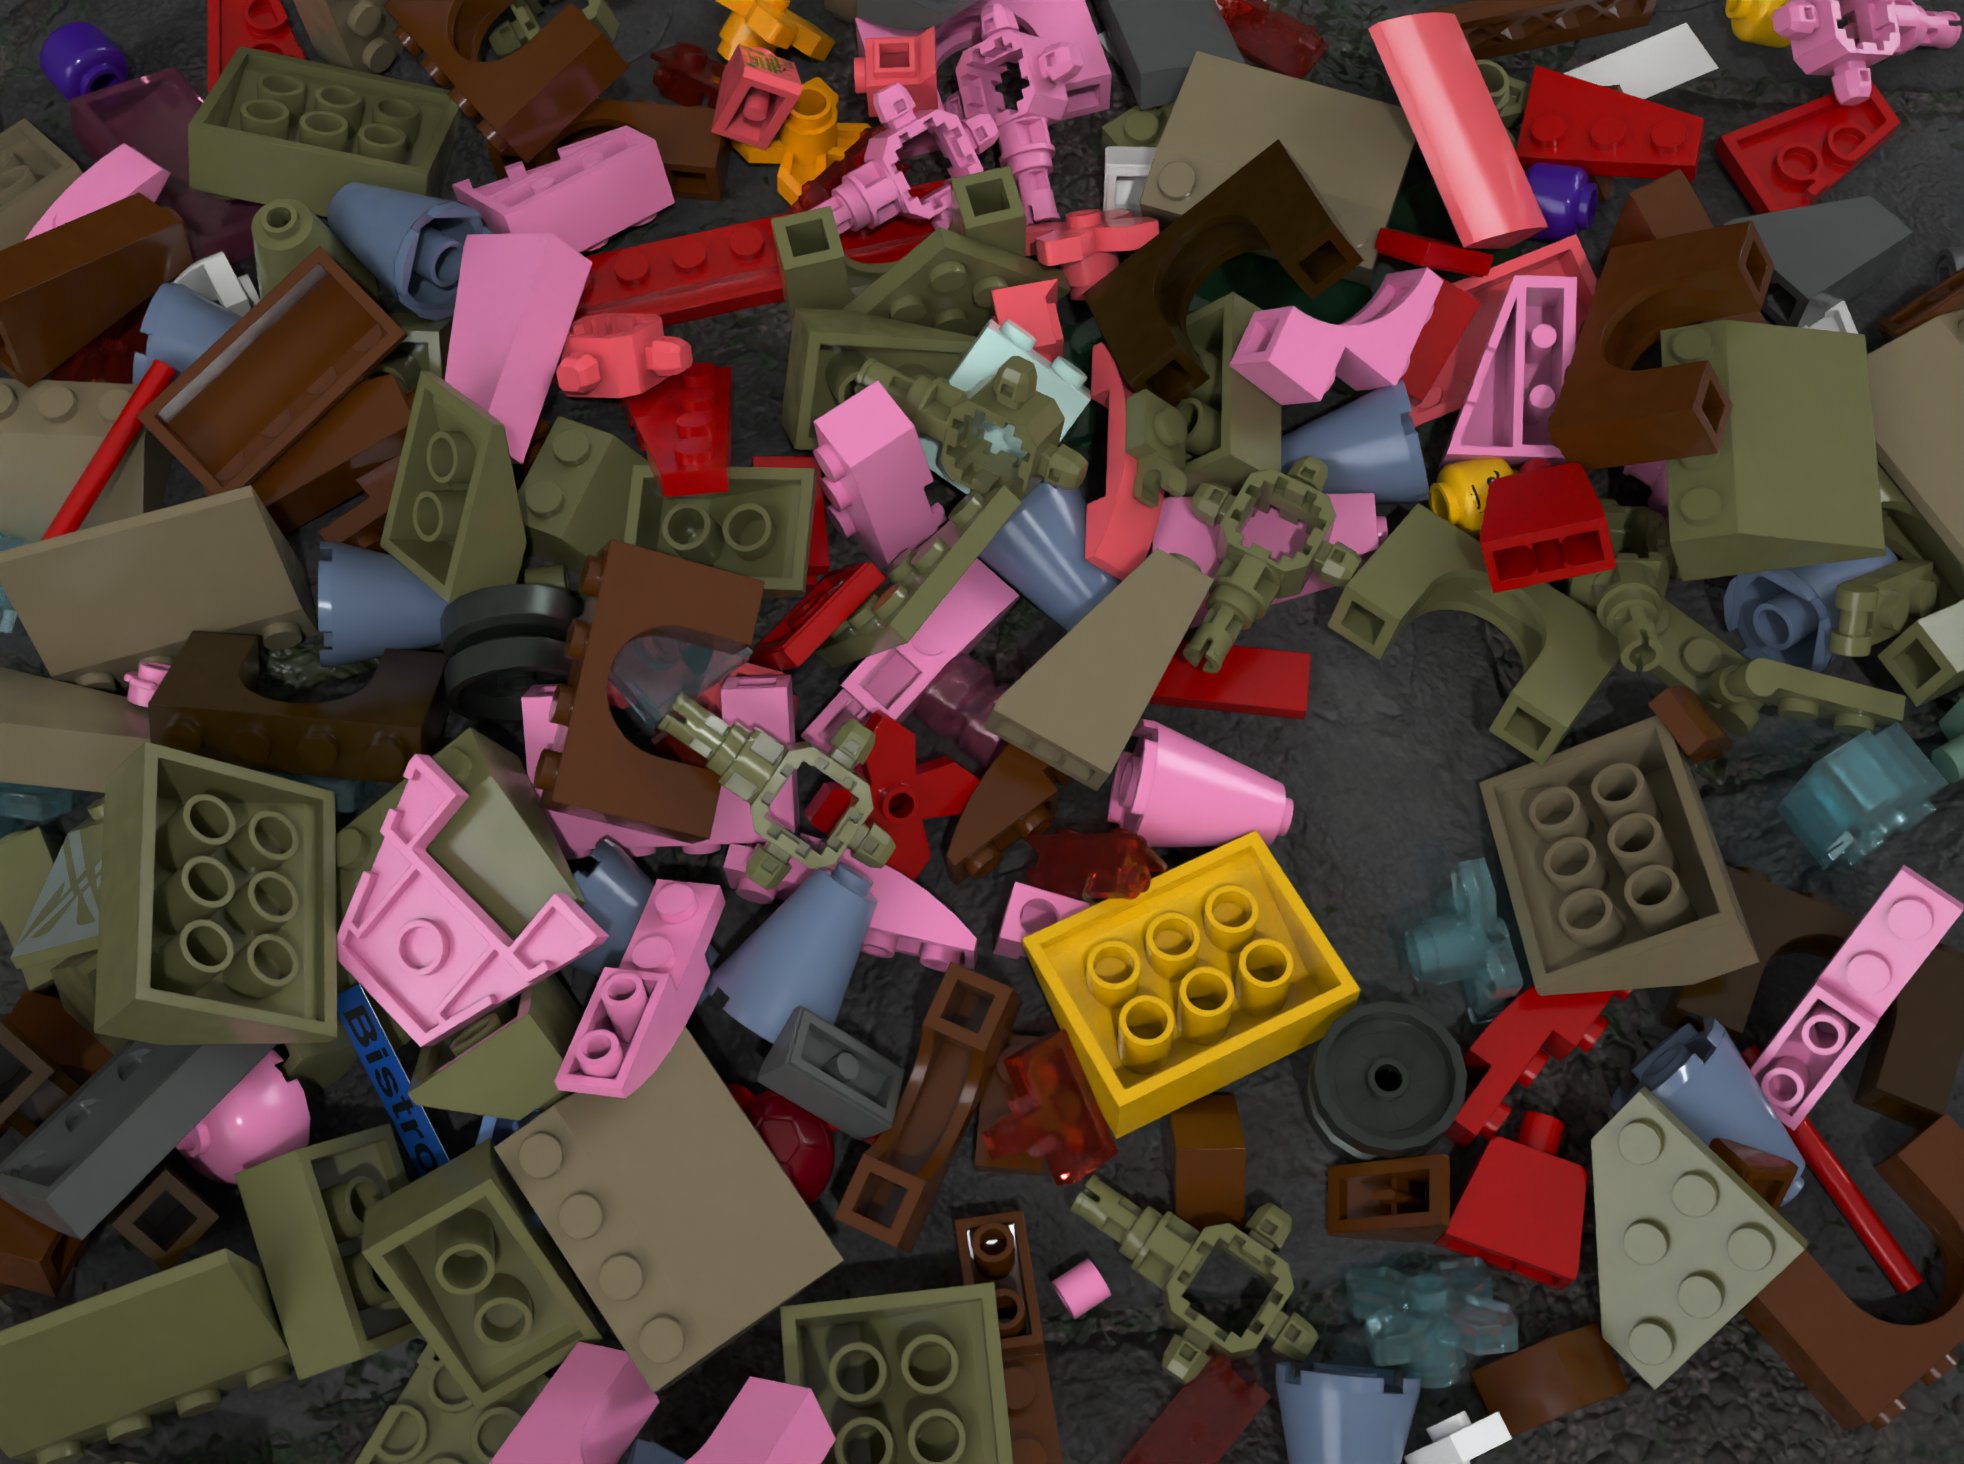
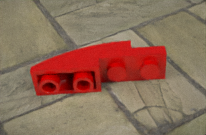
M1535 985L1528 988L1489 1024L1464 1055L1463 1060L1467 1073L1479 1081V1083L1464 1102L1444 1136L1463 1150H1465L1477 1134L1488 1141L1491 1136H1494L1512 1111V1108L1502 1100L1513 1084L1518 1082L1527 1089L1550 1058L1549 1055L1562 1063L1576 1046L1587 1053L1610 1023L1609 1019L1600 1014L1610 998L1614 995L1624 1002L1633 989L1540 996L1535 989Z

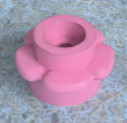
M143 661L140 662L138 672L126 673L123 680L129 682L127 700L133 704L148 707L149 701L171 665Z

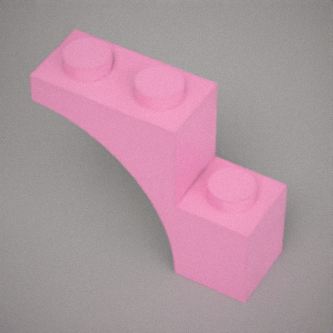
M1428 267L1386 274L1381 286L1372 299L1353 317L1338 325L1317 320L1303 313L1295 306L1255 311L1229 366L1280 405L1321 402L1323 395L1332 386L1335 376L1355 391L1395 386L1409 367L1410 355L1423 326L1432 316L1433 304L1444 280Z

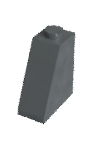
M1870 195L1735 218L1723 225L1752 220L1775 265L1762 311L1778 325L1800 328L1806 325L1810 327L1824 318L1826 311L1841 301L1847 303L1894 272L1913 234V231L1901 222L1895 214L1889 212Z

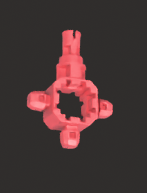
M601 313L585 316L572 322L551 384H558L562 393L567 397L624 398L639 395L671 375H677L691 367L693 362L691 345L679 337L664 336L662 318L657 314Z

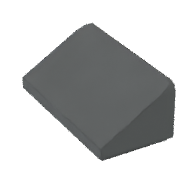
M800 1005L794 1008L761 1066L757 1080L759 1083L857 1140H866L892 1128L905 1069Z

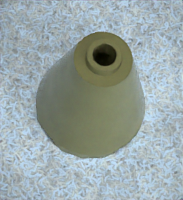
M286 198L271 201L258 210L253 218L251 230L260 300L320 246L379 305L380 291L374 275L306 205L300 201Z

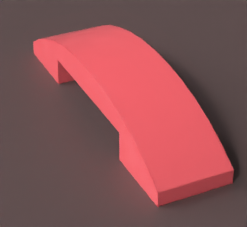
M1100 342L1093 346L1091 398L1109 409L1106 496L1088 503L1086 506L1084 559L1123 581L1146 559L1159 521L1164 489L1160 487L1158 506L1154 508L1149 507L1134 496L1133 485L1137 475L1138 459L1125 452L1127 397L1137 392L1127 383L1109 346Z

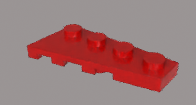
M695 363L683 372L671 375L642 394L616 398L620 407L624 406L625 417L630 428H635L637 442L641 450L647 453L648 465L664 497L729 492L734 406L732 367L717 368L712 363Z

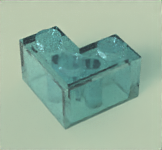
M1895 722L1875 736L1868 729L1815 762L1775 809L1824 870L1844 857L1853 866L1886 843L1884 839L1898 829L1905 833L1933 814L1936 808L1931 804L1930 800L1948 782L1900 724Z

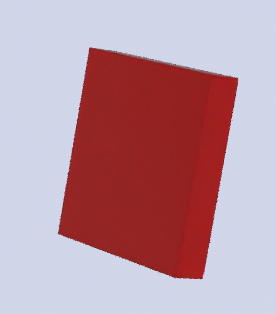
M864 562L828 572L749 652L748 658L755 665L776 671L798 668L866 600L886 577L872 562Z

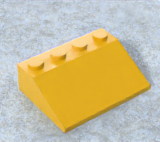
M1256 830L1022 938V946L1080 1075L1116 1139L1322 1039L1335 1020L1356 1007L1361 990Z

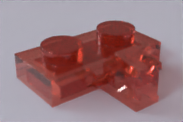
M1066 1029L1049 1032L1002 1060L1017 1095L1007 1101L1013 1116L999 1121L981 1134L992 1160L1012 1154L1013 1157L1018 1156L1028 1150L1031 1159L1044 1155L1056 1186L1076 1183L1119 1153Z

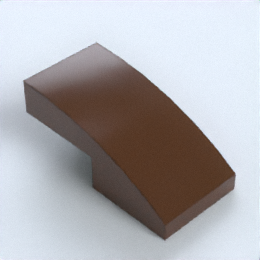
M1668 687L1648 703L1695 764L1720 758L1731 750V739L1689 687Z

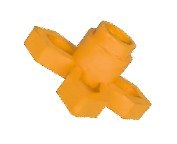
M715 0L732 10L719 32L722 40L717 47L718 53L728 61L738 44L750 48H764L772 53H775L778 47L788 50L791 45L809 57L825 61L836 42L817 26L788 10L790 0Z
M815 77L802 84L799 99L767 150L730 139V144L748 163L780 164L777 174V192L795 210L802 211L826 197V169L850 173L865 164L864 156L869 139L878 133L868 123H837L839 95L821 78Z

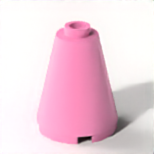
M1140 718L1132 733V736L1139 737L1134 752L1122 751L1112 782L1107 821L1118 823L1119 831L1108 834L1110 843L1122 847H1221L1256 830L1266 846H1270L1277 835H1286L1292 821L1294 804L1291 798H1286L1283 783L1154 720Z

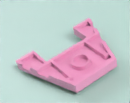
M414 754L403 774V777L407 778L408 782L396 809L389 808L381 827L380 833L384 836V840L371 871H363L338 931L337 960L420 1047L436 1045L599 947L607 940L609 935L568 894L555 893L517 939L513 941L426 852L428 845L468 799L469 795L429 755Z

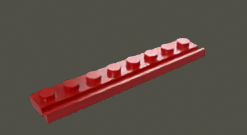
M947 179L910 186L908 192L911 197H918L920 200L922 197L944 186V181ZM812 208L587 256L586 258L593 263L572 322L585 316L601 313L657 314L662 318L663 327L784 301L771 219L805 212ZM896 215L873 229L866 226L856 232L848 229L839 234L844 255L852 260L863 263L877 264L899 261L935 231L931 224L934 216L930 219H909Z

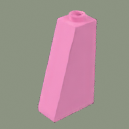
M552 232L469 234L463 245L444 381L504 424L512 464H523L593 263Z
M1374 493L1326 494L1330 497L1336 513L1329 543L1334 545L1339 541L1356 551L1362 559L1360 570L1388 538L1386 517L1376 516ZM1163 497L1159 521L1148 556L1157 548L1168 554L1178 553L1197 563L1202 573L1213 578L1220 566L1216 554L1220 524L1212 527L1197 518L1190 509L1193 497ZM1272 506L1268 514L1258 510L1254 518L1250 517L1241 533L1244 535L1242 545L1250 548L1252 543H1255L1271 551L1270 559L1279 563L1283 554L1293 559L1296 552L1301 551L1310 535L1305 533L1307 522L1300 520L1295 525L1279 517L1280 509ZM1313 571L1300 594L1282 599L1274 598L1271 605L1335 586L1319 580L1320 574ZM1209 590L1188 629L1198 627L1208 612L1205 603L1210 596Z

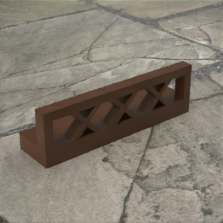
M1475 0L1422 11V13L1443 12L1455 14L1476 61L1648 26L1657 0Z

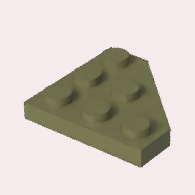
M939 227L842 310L856 311L975 336L979 335L989 319L995 316L991 290L1058 278L1059 301L1071 289L1063 270L1046 266L1032 259Z
M1001 485L982 495L976 490L969 493L951 511L948 517L950 521L916 551L910 547L891 563L885 572L886 579L815 652L833 669L908 643L1022 502L1005 485Z
M1644 1086L1591 1139L1602 1338L1656 1390L1806 1249L1809 1242Z

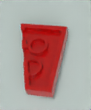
M208 0V94L239 46L306 60L301 47L298 46L289 26L288 17L280 0Z
M1535 65L1516 154L1524 172L1535 162L1578 166L1585 169L1588 175L1649 179H1659L1680 169L1688 181H1695L1704 135V118Z
M1872 80L1870 97L1860 104L1852 106L1841 105L1836 99L1835 93H1831L1720 136L1714 151L1756 215L1813 205L1894 135L1900 120Z

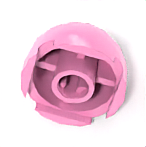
M271 1050L175 1146L182 1157L201 1176L215 1183L238 1185L235 1173L308 1146L310 1114L304 1090L298 1079L286 1082L282 1073L275 1067V1064L284 1060L274 1050Z

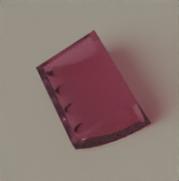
M175 67L70 99L72 134L95 162L125 143L171 172L155 203L161 208L163 206L172 208L184 220L189 231L187 241L194 263L223 251L229 264L232 265L254 252L251 230L252 221L258 210L266 204L241 199L223 200L213 196L211 193L189 189L188 125L204 101Z

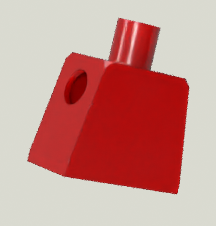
M1535 458L1525 462L1521 466L1519 474L1496 478L1489 484L1480 532V545L1493 593L1617 568L1605 511L1582 464L1570 462L1555 466L1547 459Z
M1529 1111L1524 1113L1516 1142L1500 1136H1491L1479 1151L1450 1208V1227L1434 1242V1245L1559 1291L1574 1282L1579 1269L1587 1170L1579 1164L1556 1157L1565 1127L1564 1123L1552 1116Z

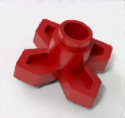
M877 710L865 724V727L876 734L874 747L863 765L859 763L853 769L863 776L870 786L874 809L864 823L868 826L873 821L890 834L896 848L885 865L902 873L914 882L931 858L922 819L962 814L972 793L981 780L947 756L916 766L915 734L883 711ZM838 782L824 783L805 809L804 817L813 826L829 835L849 806V799L853 794Z

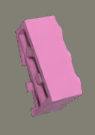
M627 125L558 148L560 160L527 171L522 161L504 166L507 178L474 189L469 179L451 184L457 201L478 210L483 216L480 217L483 226L491 230L492 234L552 232L579 253L601 248L612 235L630 226H640L649 223L657 216L658 211L675 203L656 140Z
M1514 275L1500 303L1437 471H1441L1449 463L1476 458L1504 459L1512 470L1516 469L1518 471L1525 462L1535 458L1547 459L1555 466L1568 463L1559 448L1552 444L1547 429L1549 416L1555 409L1564 383L1565 370L1570 365L1575 352L1577 277Z
M877 380L814 421L819 447L813 450V453L820 468L825 473V477L820 480V485L831 502V505L826 508L830 521L844 539L853 535L886 577V570L902 552L910 547L916 551L940 529L939 525L947 521L944 508L938 502L930 507L924 491V487L934 480L915 426Z

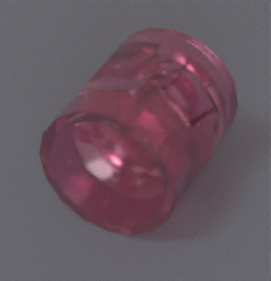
M960 653L952 658L933 679L918 705L916 717L919 722L944 740L958 737L960 751L988 770L1009 742L987 731L983 726L999 697L1011 685L1002 684L996 687L992 671L968 654Z

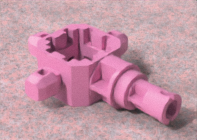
M1788 0L1785 5L1775 10L1772 16L1774 31L1782 37L1790 39L1793 60L1806 75L1833 76L1831 81L1835 97L1841 105L1848 106L1857 105L1869 99L1872 86L1871 72L1868 67L1890 56H1898L1907 51L1914 50L1919 45L1939 49L1950 48L1956 44L1962 31V26L1949 25V23H1956L1961 20L1956 12H1925L1920 5H1916L1912 0ZM1847 18L1848 25L1844 26V29H1838L1837 21Z
M1001 3L993 4L982 10L980 28L983 41L963 51L955 70L959 90L946 99L943 107L945 111L956 114L960 121L974 114H990L999 130L997 140L1001 152L999 157L1000 166L1011 167L1014 180L1018 184L1020 199L1026 215V226L1049 222L1048 220L1060 222V215L1057 212L1053 190H1051L1048 175L1054 171L1052 158L1056 155L1055 146L1050 141L1048 126L1059 122L1069 102L1065 82L1078 75L1083 68L1082 50L1077 44L1070 42L1051 44L1043 38L1019 32L1014 12L1010 7ZM1006 62L1014 64L1018 62L1022 79L1029 80L1030 86L1022 89L1024 99L1016 102L1018 110H1006L1003 94L995 90V86L1002 83L1001 73L1007 71Z
M899 82L889 84L873 94V105L881 123H887L889 128L869 139L864 156L865 164L842 177V184L831 191L832 197L810 209L814 210L831 206L839 234L848 229L856 232L865 226L873 229L896 215L909 219H930L934 216V219L931 221L934 229L937 230L941 227L948 230L952 220L951 179L983 172L984 169L976 154L982 153L995 144L999 137V130L990 114H974L960 121L956 114L941 109L920 110L914 113L912 109L916 104L907 89ZM927 129L929 133L936 132L939 137L936 142L944 158H949L952 164L951 167L947 168L951 178L944 181V186L919 200L918 197L910 196L908 192L910 187L902 171H898L894 164L899 161L895 151L903 147L902 143Z

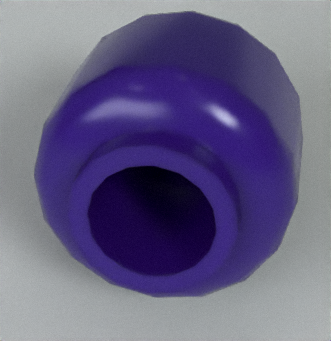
M77 21L62 25L44 41L39 55L40 68L47 80L68 102L79 108L92 109L110 105L123 93L129 76L128 62L122 51L101 29L89 22Z
M1535 162L1530 165L1525 175L1548 228L1529 238L1557 242L1575 234L1578 236L1581 230L1589 231L1597 208L1598 185L1590 183L1585 169L1578 166Z

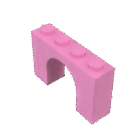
M979 0L943 24L935 26L936 66L938 69L941 63L952 54L983 41L980 28V18L983 9L997 3L1007 5L1014 12L1019 32L1043 38L1051 44L1070 42L1077 44L1082 50L1083 68L1078 75L1065 82L1069 102L1060 121L1110 109L1112 73L1085 0ZM857 17L855 18L859 57H865V38L918 36L927 29L900 30L888 28ZM937 89L938 109L944 110V107H943V104H942V101H941V98H940V95H939V92H938V89ZM880 122L883 131L889 128L887 123ZM926 129L902 143L903 147L895 152L899 160L938 151L940 148L936 141L939 137L936 132L929 133Z
M792 675L726 678L721 688L722 720L732 726L736 721L750 731L756 726L784 746L795 743ZM558 684L532 685L521 697L527 776L539 802L543 790L534 788V776L542 750L544 748L552 750L558 724L549 722V711ZM794 769L770 804L768 813L774 820L795 834H798L800 827L797 770ZM722 785L710 839L695 844L542 808L566 860L590 856L592 849H595L605 838L619 845L629 857L651 855L657 851L656 847L682 846V851L687 854H709L719 851L721 844L747 843V847L755 848L758 843L764 846L768 841L754 832L749 803Z
M578 1341L489 1464H618L660 1401L656 1393L652 1392L626 1351ZM750 1376L707 1442L683 1464H821L836 1439L811 1388Z

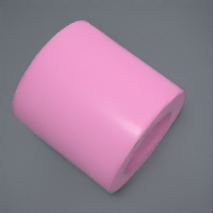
M1089 1258L1051 1282L1062 1304L1074 1320L1111 1296L1106 1282Z

